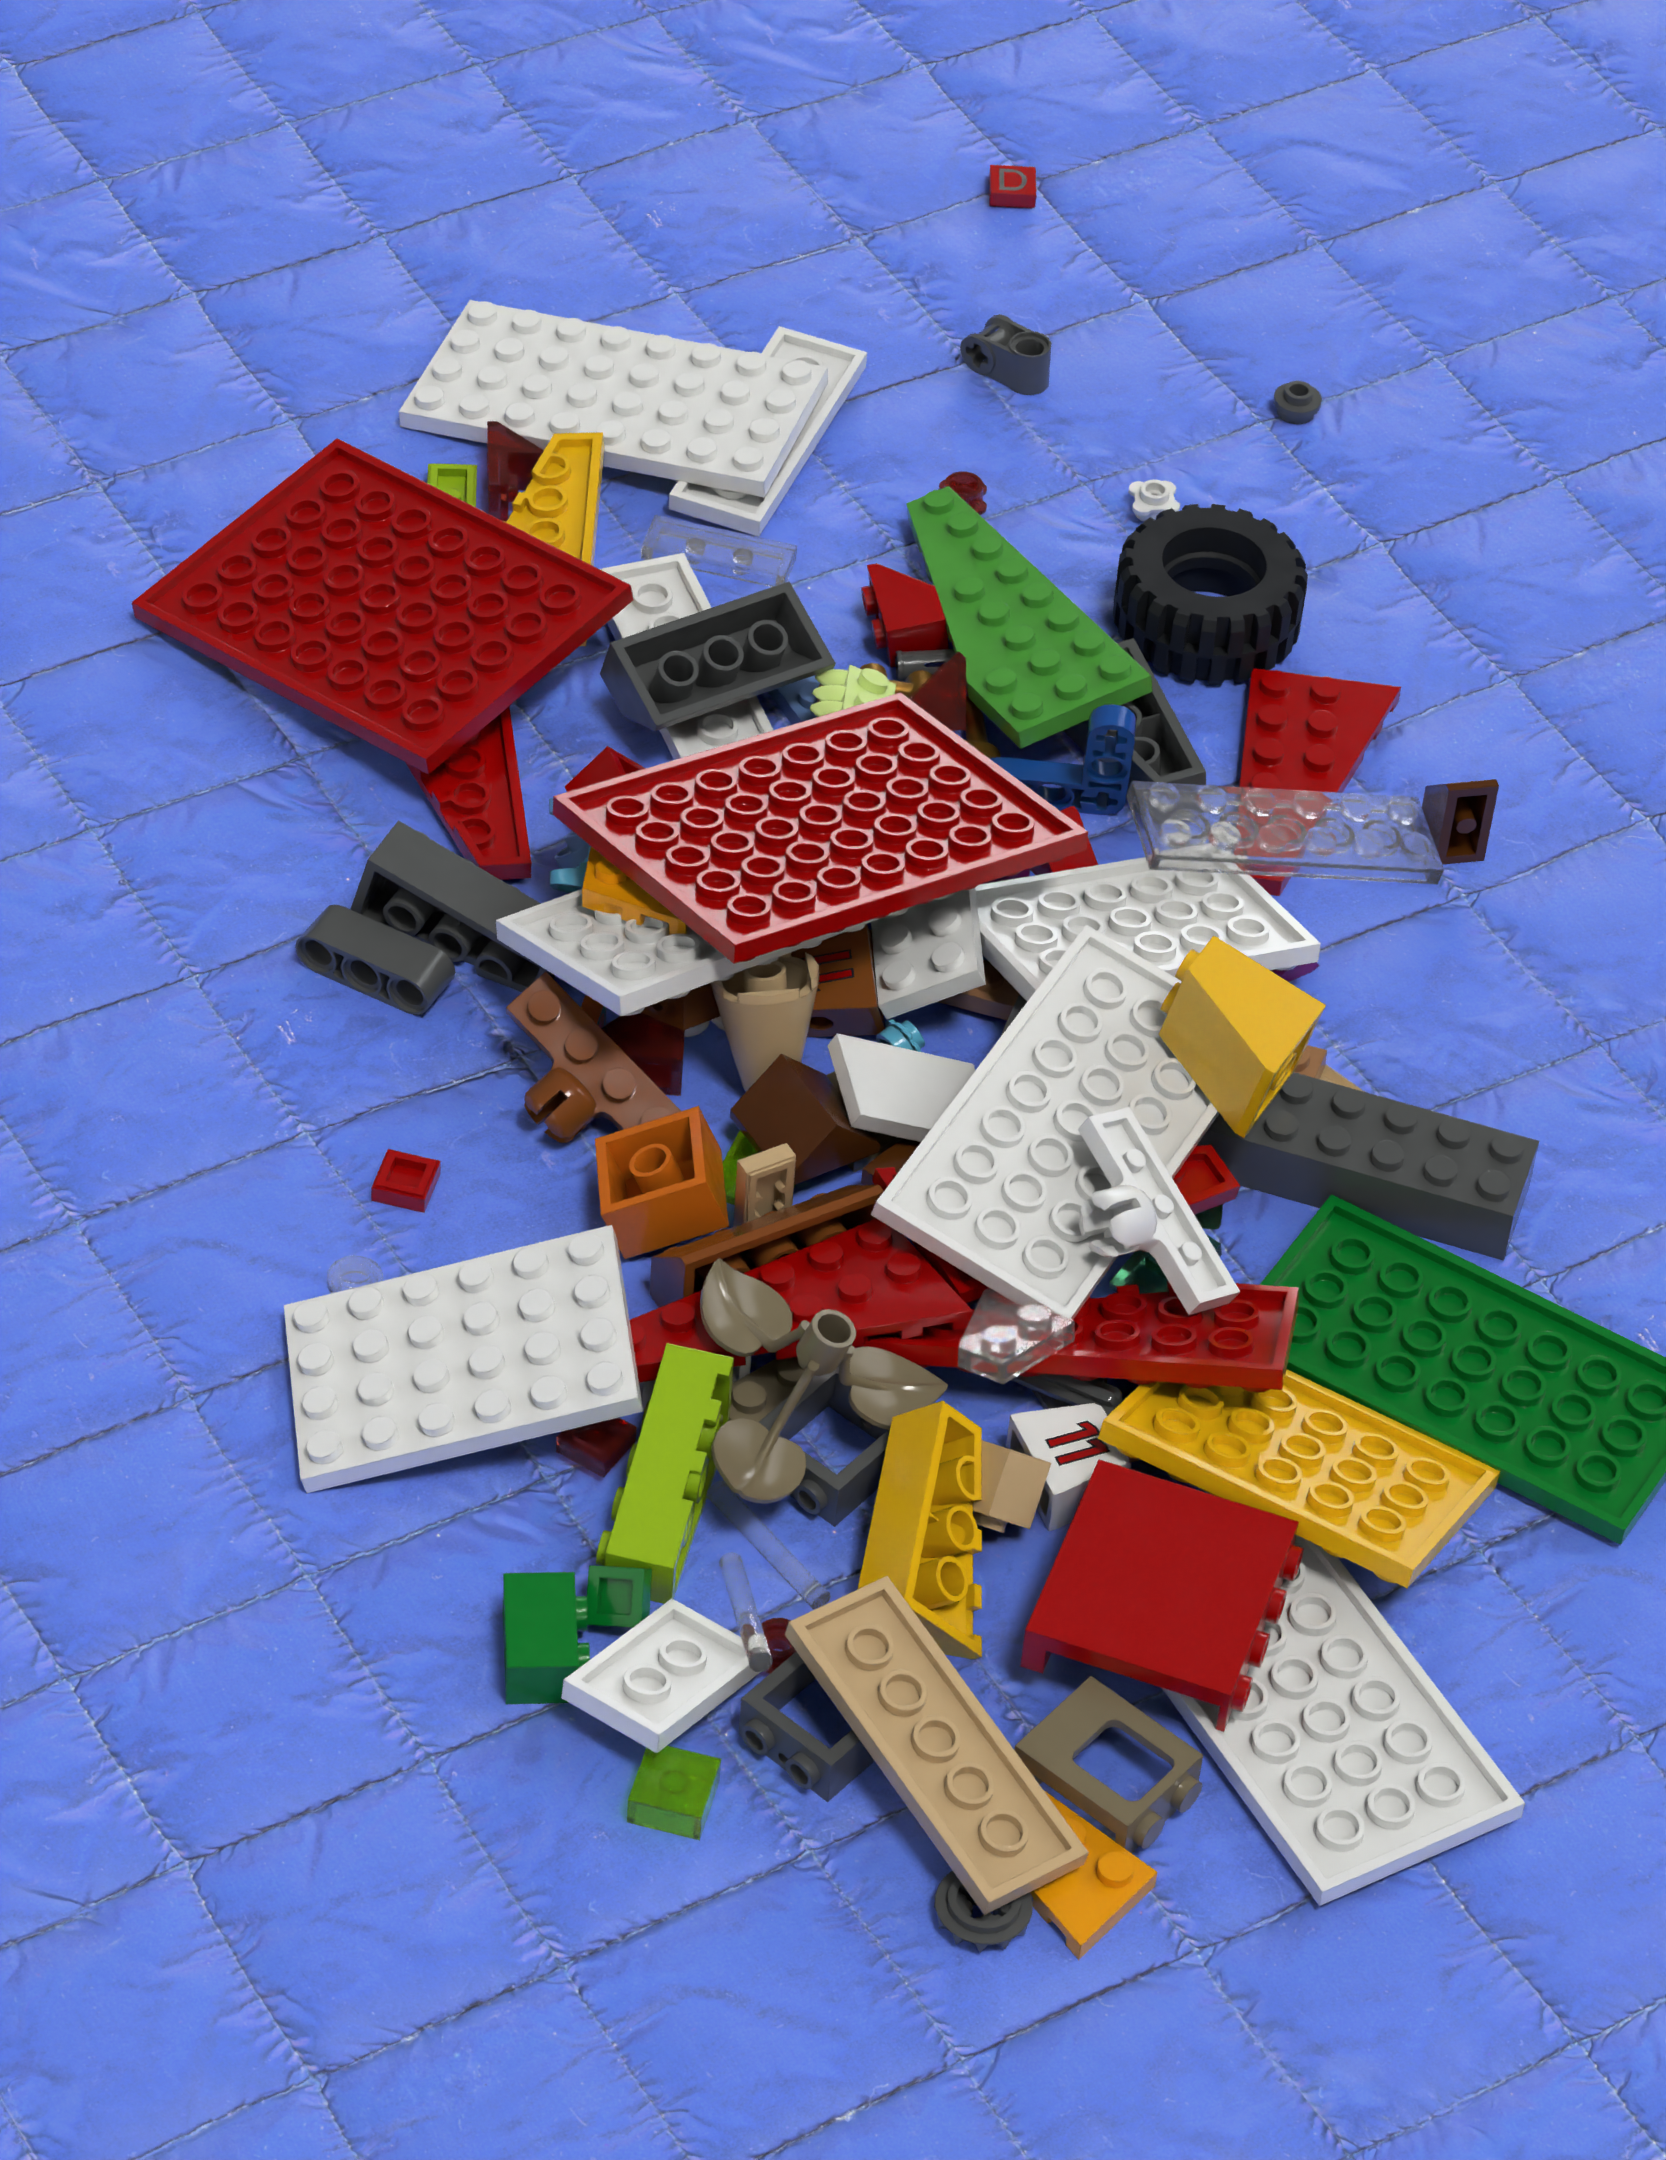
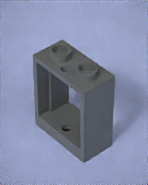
M839 1366L832 1373L813 1376L779 1435L781 1438L790 1440L829 1406L876 1439L874 1443L838 1474H835L805 1453V1475L799 1486L790 1496L796 1499L805 1511L817 1514L834 1527L878 1489L890 1431L870 1424L853 1410L848 1400L851 1387L840 1383ZM788 1397L759 1421L768 1431H770Z
M796 1651L741 1698L738 1735L743 1738L746 1745L753 1752L759 1755H766L786 1770L790 1778L798 1786L804 1789H811L826 1802H829L874 1762V1759L853 1730L846 1734L832 1748H828L779 1711L816 1679Z

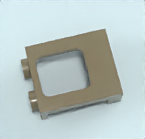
M1092 1676L1084 1681L1015 1745V1752L1039 1785L1042 1782L1046 1783L1116 1834L1115 1842L1130 1853H1133L1139 1846L1143 1849L1148 1848L1160 1835L1165 1821L1177 1810L1181 1813L1187 1811L1196 1801L1202 1789L1199 1776L1203 1754ZM1109 1727L1121 1729L1172 1766V1770L1140 1800L1128 1801L1073 1761L1079 1753Z

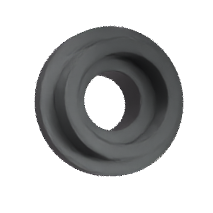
M1292 381L1276 389L1273 402L1277 409V414L1282 420L1291 424H1305L1310 422L1320 410L1322 398L1318 390L1308 383Z

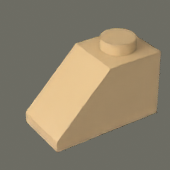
M982 1440V1500L973 1502V1517L976 1520V1524L1002 1533L1005 1531L1007 1522L1030 1529L1051 1463Z

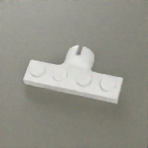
M1130 1107L1088 1117L1078 1128V1131L1111 1184V1188L1093 1192L1092 1198L1087 1199L1080 1209L1079 1225L1082 1236L1089 1237L1103 1233L1105 1236L1104 1239L1090 1242L1088 1245L1090 1249L1104 1257H1117L1139 1250L1149 1252L1157 1261L1188 1315L1229 1304L1240 1293L1239 1288Z

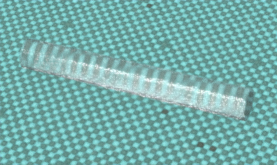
M724 1481L714 1483L707 1491V1498L813 1610L826 1605L831 1595L736 1493L731 1491Z
M734 1552L726 1553L720 1558L719 1566L748 1663L753 1671L763 1672L771 1667L773 1660L744 1564L739 1554Z

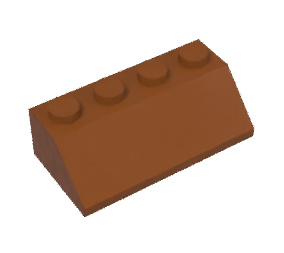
M848 1185L829 1193L817 1194L807 1201L785 1209L768 1212L760 1218L733 1228L721 1229L711 1236L689 1244L669 1248L663 1253L653 1256L651 1259L650 1296L660 1308L701 1291L709 1270L718 1258H721L736 1271L745 1273L874 1220L876 1218L871 1213L876 1201L884 1191L880 1185Z

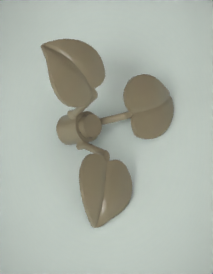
M721 1258L714 1262L706 1276L700 1297L701 1318L707 1333L720 1347L734 1355L747 1357L756 1353L761 1346L768 1352L774 1353L800 1339L796 1347L798 1363L804 1372L770 1431L755 1420L737 1418L727 1421L722 1425L712 1442L711 1453L719 1474L732 1492L739 1494L741 1498L747 1501L761 1504L780 1501L793 1493L801 1483L806 1470L805 1453L799 1445L788 1439L781 1438L779 1435L813 1376L832 1373L839 1366L840 1383L851 1387L848 1395L850 1406L861 1418L870 1424L890 1430L892 1417L934 1404L948 1387L946 1382L928 1370L892 1352L868 1346L854 1348L852 1343L856 1338L855 1326L845 1314L832 1309L819 1311L811 1323L803 1320L797 1329L791 1331L792 1312L784 1298L770 1286L736 1271Z

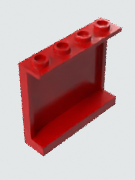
M1098 1459L1025 1629L1020 1667L1043 1674L1051 1653H1055L1220 1706L1216 1729L1224 1732L1232 1710L1243 1712L1253 1683V1678L1246 1676L1250 1665L1260 1668L1263 1663L1270 1640V1634L1263 1631L1267 1622L1278 1624L1287 1596V1591L1280 1589L1283 1580L1286 1579L1294 1582L1304 1552V1548L1295 1546L1299 1522Z

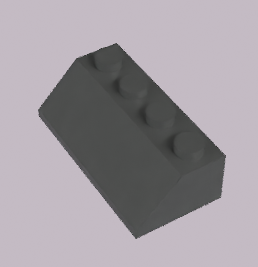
M790 581L610 642L600 675L623 716L653 731H657L834 669L836 663Z

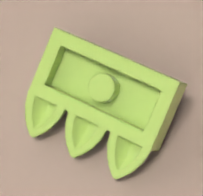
M849 665L847 670L831 669L815 676V679L823 686L815 688L812 694L821 702L812 704L810 710L817 717L887 697L895 694L896 683L889 681L881 672L870 668L860 669Z

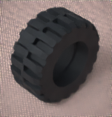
M1198 504L1185 505L1181 511L1176 512L1171 508L1160 512L1156 516V520L1151 517L1128 536L1123 544L1122 553L1119 556L1114 595V623L1118 627V634L1121 639L1126 641L1134 638L1146 662H1152L1154 669L1168 676L1171 672L1180 675V680L1194 683L1195 679L1208 680V685H1222L1224 680L1233 679L1235 683L1243 682L1251 678L1253 668L1264 670L1274 668L1276 663L1279 664L1290 654L1292 646L1297 643L1308 580L1303 556L1298 549H1295L1296 545L1285 532L1277 533L1278 529L1275 524L1265 518L1259 521L1253 518L1252 512L1240 508L1238 512L1226 510V505L1212 504L1211 508H1199ZM1192 591H1210L1228 597L1206 596Z

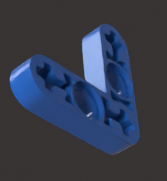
M1115 704L1103 705L1094 709L1089 717L1083 765L1007 757H994L991 760L1060 811L1070 806H1075L1079 813L1111 815L1122 810L1126 804L1135 744L1136 717L1130 709ZM1107 730H1115L1116 737L1106 736ZM1100 758H1110V759H1115V760H1118V761H1117V762H1103V761H1099V760H1097V759H1100ZM1044 784H1055V785H1059V786H1062V787H1061V788H1049V787H1044V786H1042V785H1044Z

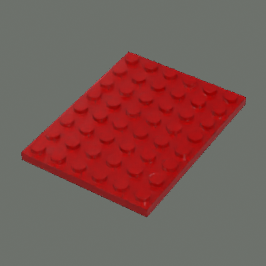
M337 438L131 602L136 619L415 768L430 774L633 601L630 584Z
M901 692L553 796V815L733 964L747 962L757 956L785 947H794L803 941L828 933L840 932L847 927L871 919L884 918L890 913L918 904H927L936 898L961 890H970L977 887V885L998 878L1014 876L1023 870L1048 862L1060 861L1064 857L1085 851L1088 839L1087 830Z

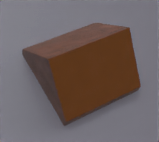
M783 1054L778 1056L730 1109V1118L757 1153L784 1143L789 1145L796 1155L794 1185L880 1152V1143L870 1131L851 1127L843 1097L827 1076Z

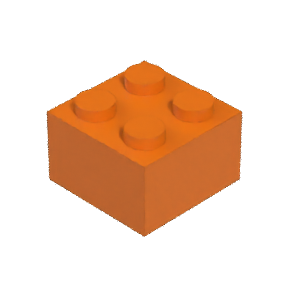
M699 1106L595 1138L601 1217L606 1226H613L618 1247L624 1259L729 1227L722 1152Z

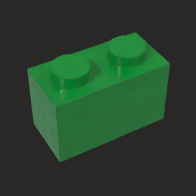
M575 1572L503 1573L502 1612L506 1704L569 1703L561 1698L563 1681L590 1660L589 1643H578L577 1632L587 1631L588 1612L587 1596H576Z

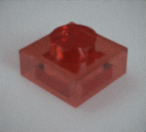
M615 1418L561 1431L556 1437V1452L604 1478L636 1442L637 1427L621 1418Z

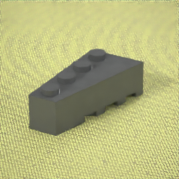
M1135 639L1118 642L1117 644L1151 675L1153 692L1121 705L1130 709L1136 717L1135 744L1127 797L1159 829L1207 815L1206 771ZM1089 719L1063 730L1084 753ZM1107 730L1106 736L1116 737V731ZM1100 758V759H1097V760L1103 761V762H1117V761H1118V760L1110 759V758Z
M399 820L367 860L350 910L442 950L451 959L452 963L464 961L472 964L477 975L520 992L527 989L545 971L553 979L555 977L546 969L497 939V919L541 903L522 893L516 887L479 868L470 860L462 858L436 843L425 834L412 829Z

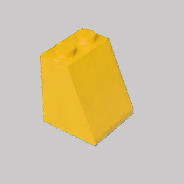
M1213 936L1200 953L1191 949L1179 966L1175 977L1182 982H1177L1173 986L1160 1010L1165 1012L1167 1016L1158 1035L1231 1129L1242 1138H1245L1295 1071L1326 1005Z

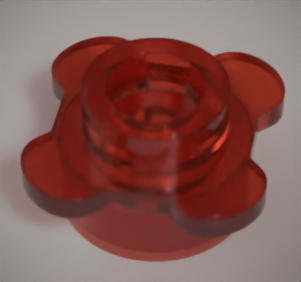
M963 471L955 472L940 482L939 489L949 486L979 515L986 512L987 504L983 501V496L987 493V486L977 475Z

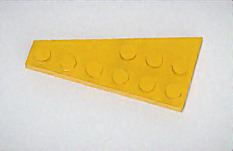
M603 432L554 433L532 469V480L525 492H519L512 503L513 512L506 522L594 566L605 448ZM587 640L580 646H586Z

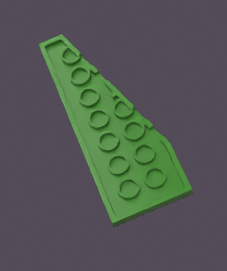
M949 486L933 490L921 498L906 503L908 520L919 553H922L929 582L931 581L932 585L936 587L946 619L947 635L949 641H952L956 653V661L960 672L963 673L969 699L1020 749L1088 720L1091 712L1097 707L1113 704L1121 706L1153 692L1151 675Z

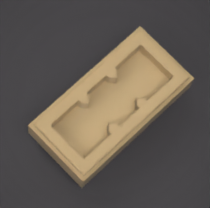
M787 1143L737 1160L733 1227L760 1218L768 1212L779 1211L792 1206L796 1155Z

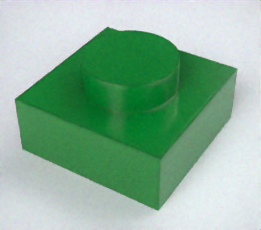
M589 1565L587 1586L588 1625L634 1627L650 1615L652 1569Z

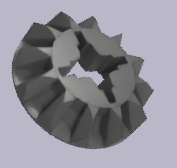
M953 1871L946 1875L939 1884L934 1902L939 1928L950 1931L956 1945L965 1940L974 1943L980 1952L987 1945L998 1944L1006 1949L1011 1939L1017 1935L1024 1936L1033 1911L1032 1896L1029 1892L994 1910L993 1914H982L980 1918L976 1917L974 1919L972 1918L973 1905H978Z

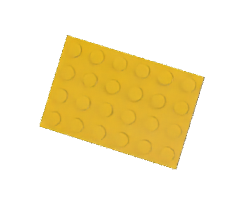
M1287 1369L1283 1390L1270 1389L1258 1393L1246 1391L1241 1387L1213 1385L1208 1388L1197 1389L1188 1387L1184 1383L1156 1381L1151 1384L1139 1385L1103 1420L1098 1436L1099 1440L1116 1447L1123 1455L1141 1459L1167 1472L1169 1476L1179 1482L1190 1483L1215 1496L1298 1521L1296 1535L1322 1547L1326 1553L1334 1557L1345 1558L1374 1572L1383 1581L1397 1583L1405 1588H1408L1495 1490L1500 1476V1471Z

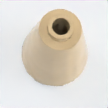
M806 952L805 961L792 957L791 953L780 956L777 961L771 962V964L756 965L735 973L729 980L710 983L742 1086L746 1092L780 1054L786 1055L800 1063L802 1062L819 983V965L813 956Z

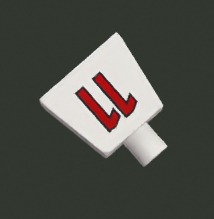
M1090 1403L1010 1415L1006 1448L1051 1463L1037 1506V1511L1048 1531L1056 1530L1072 1522L1098 1459L1131 1469L1132 1462L1141 1460L1127 1457L1120 1453L1116 1447L1098 1439L1103 1420L1107 1417L1103 1407L1098 1404Z

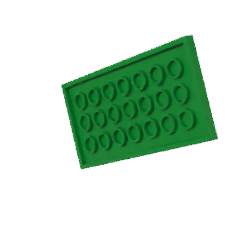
M1331 1194L1260 1284L1299 1287L1298 1311L1287 1370L1500 1471L1498 1484L1620 1545L1666 1481V1357Z

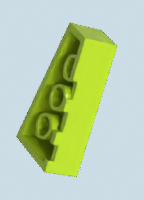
M669 1343L665 1347L651 1399L645 1407L638 1443L633 1444L629 1454L625 1487L619 1486L614 1498L611 1520L615 1521L612 1531H603L596 1556V1564L602 1566L652 1569L650 1601L663 1604L675 1597L717 1469L711 1453L712 1442L720 1427L730 1420L734 1365L733 1357Z

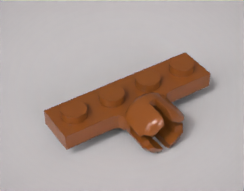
M546 971L506 1006V1014L536 1043L553 1063L551 1070L525 1093L524 1106L530 1117L536 1124H540L545 1120L544 1123L548 1127L545 1133L559 1143H568L591 1121L600 1117L610 1120L621 1131L681 1112Z

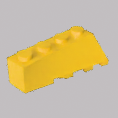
M940 1401L892 1417L857 1590L888 1576L945 1655L977 1659L982 1657V1636L973 1634V1611L982 1609V1586L973 1584V1554L982 1552V1530L977 1528L976 1520L973 1517V1502L982 1500V1428L946 1402Z

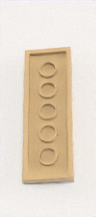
M888 1576L788 1622L785 1632L787 1639L984 1915L1084 1865L1089 1853Z

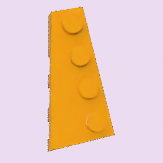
M1044 1791L1089 1853L1084 1865L1030 1893L1033 1898L1034 1909L1047 1924L1051 1921L1054 1922L1066 1936V1946L1079 1960L1155 1887L1158 1872Z

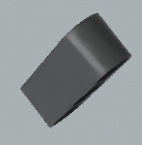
M329 905L301 935L295 945L296 953L301 962L315 973L413 1015H421L427 1011L454 979L456 973L451 959L437 947L339 905Z

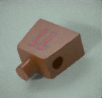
M867 924L861 930L844 932L822 940V943L816 947L801 948L791 952L792 957L804 961L806 952L813 956L819 965V983L807 1037L835 1036L836 1033L847 1036L877 1035L885 1029L884 1015L878 1006L873 942Z

